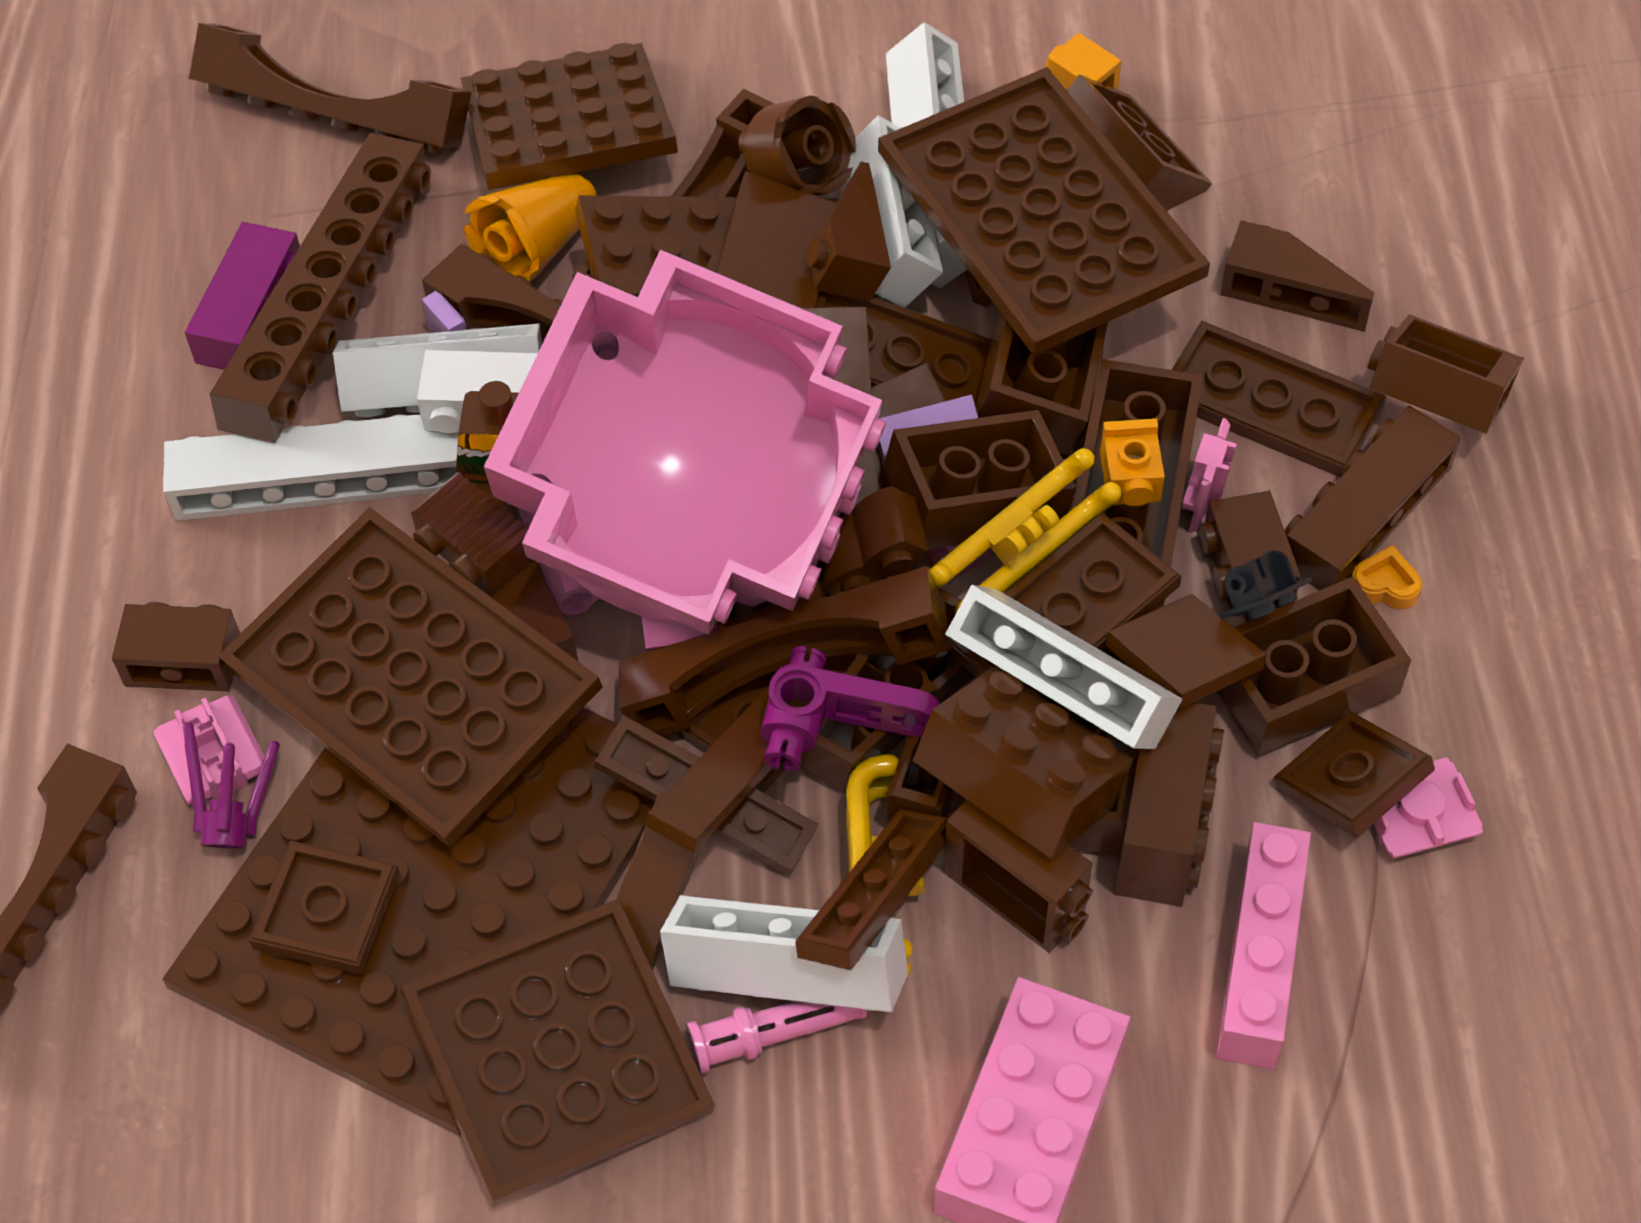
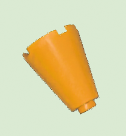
M572 173L482 195L473 200L466 207L464 213L470 212V223L464 226V234L469 248L478 254L485 253L489 255L499 267L515 277L519 275L532 282L578 232L580 228L575 211L578 196H596L595 188L588 179L577 173Z

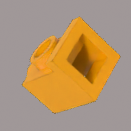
M1157 418L1103 422L1100 458L1104 484L1113 482L1118 484L1122 490L1121 498L1113 505L1141 506L1149 502H1161L1165 476L1157 434Z

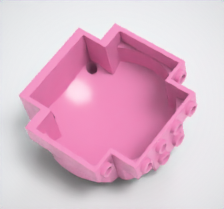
M663 250L659 251L638 297L577 272L484 465L493 497L523 509L524 513L532 519V523L522 542L526 557L570 575L585 589L620 609L653 619L677 621L708 635L716 620L725 624L735 602L754 607L769 601L793 611L799 596L809 600L821 573V569L817 567L819 560L828 564L840 539L841 533L839 531L843 519L839 518L841 512L850 515L862 488L860 484L865 470L857 467L865 449L872 452L876 450L887 423L879 419L882 405L881 399L827 377V375L832 378L837 376L847 352V348L840 345L843 326Z

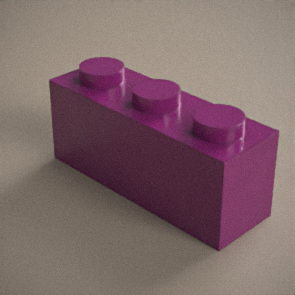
M241 222L184 332L196 364L223 370L226 368L299 249L300 244L297 233Z

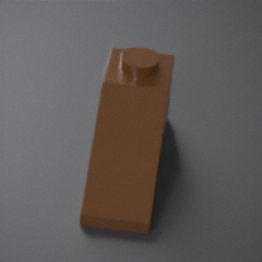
M861 161L836 202L818 237H814L811 240L807 250L806 262L811 267L815 290L865 302L871 301L891 269L870 163Z
M1242 220L1239 223L1225 264L1220 293L1222 296L1363 332L1366 329L1375 294L1291 233Z

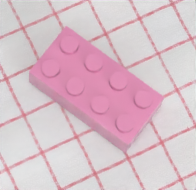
M1021 977L1017 978L936 1185L935 1215L956 1223H1061L1124 1050L1131 1016Z

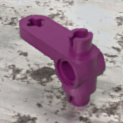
M799 646L792 649L790 664L778 668L771 679L769 700L760 730L762 738L769 743L764 755L765 763L779 770L781 758L785 756L787 759L784 771L791 772L800 768L802 752L812 750L815 747L818 733L823 726L825 718L920 737L923 735L932 709L938 706L940 702L931 694L919 689L823 670L827 661L825 654L812 648L810 659L806 662L804 658L807 647ZM800 700L808 705L792 707L787 705L786 702Z

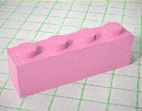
M1257 822L1253 823L1245 854L1216 1059L1275 1069L1284 1042L1311 832Z

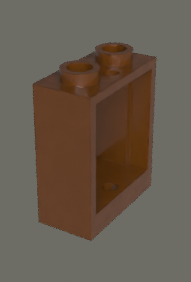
M1409 314L1398 328L1390 326L1384 340L1377 342L1368 363V369L1375 371L1369 388L1487 434L1507 402L1524 358Z
M966 800L946 821L944 874L1049 954L1062 939L1071 942L1076 938L1089 918L1085 911L1086 904L1093 892V889L1089 887L1093 863L1069 845L1050 859L983 810Z

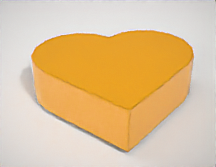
M1394 545L1360 562L1352 574L1372 604L1383 601L1389 607L1395 609H1407L1417 603L1423 586L1418 572Z

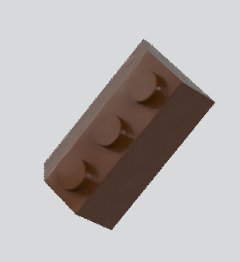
M1079 75L1067 89L1068 93L1166 211L1202 194L1212 185L1211 181L1131 95L1083 75Z

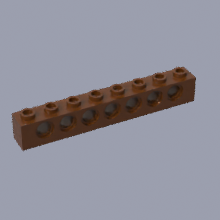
M369 133L210 392L218 430L275 443L285 425H290L293 422L300 399L306 389H311L314 386L318 376V368L325 356L333 353L337 345L339 332L346 320L351 321L353 319L358 300L364 289L372 286L376 277L377 267L384 255L388 256L391 253L396 234L402 224L409 222L413 212V205L420 193H425L429 187L431 168L429 165H426L423 144Z

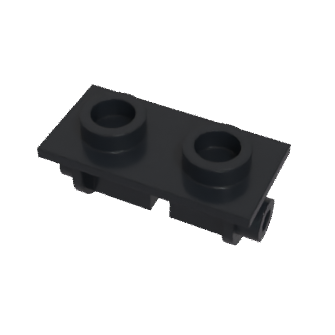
M1270 550L1250 562L1236 566L1227 572L1225 587L1233 608L1221 613L1220 616L1224 619L1242 612L1246 622L1276 611L1277 607L1297 600L1295 590L1312 582V578L1309 576L1296 580L1287 556L1281 551Z

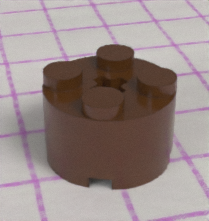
M806 96L761 109L753 117L748 128L741 133L739 138V147L745 155L748 171L816 196L838 190L847 182L851 175L853 167L847 168L850 162V153L856 152L855 134L848 117L839 106L833 102L826 103L818 99L819 97Z

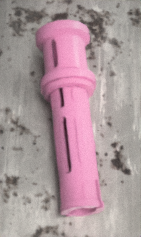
M793 1001L752 1013L750 1008L744 1009L740 1007L734 1009L733 1016L699 1025L696 1021L686 1023V1029L694 1061L700 1074H705L710 1071L711 1065L741 1056H745L748 1060L756 1059L759 1054H762V1047L812 1034L816 1031L855 1019L867 1018V1011L860 1008ZM825 1007L829 1008L828 1013L791 1024L784 1023V1020ZM767 1024L771 1025L770 1030L759 1033L757 1027ZM729 1035L733 1036L732 1041L715 1046L710 1045L712 1040Z

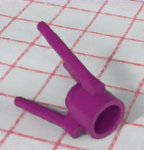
M185 722L183 724V734L194 808L193 832L201 833L200 846L243 849L246 845V836H256L257 817L274 769L280 744L277 741L270 742L246 813H243L244 803L232 801L235 746L232 743H226L223 749L219 800H210L209 811H207L194 726L191 722Z

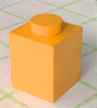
M1077 33L1064 45L1056 46L1047 58L1046 67H1048L1066 90L1079 75L1118 90L1121 60L1080 33Z

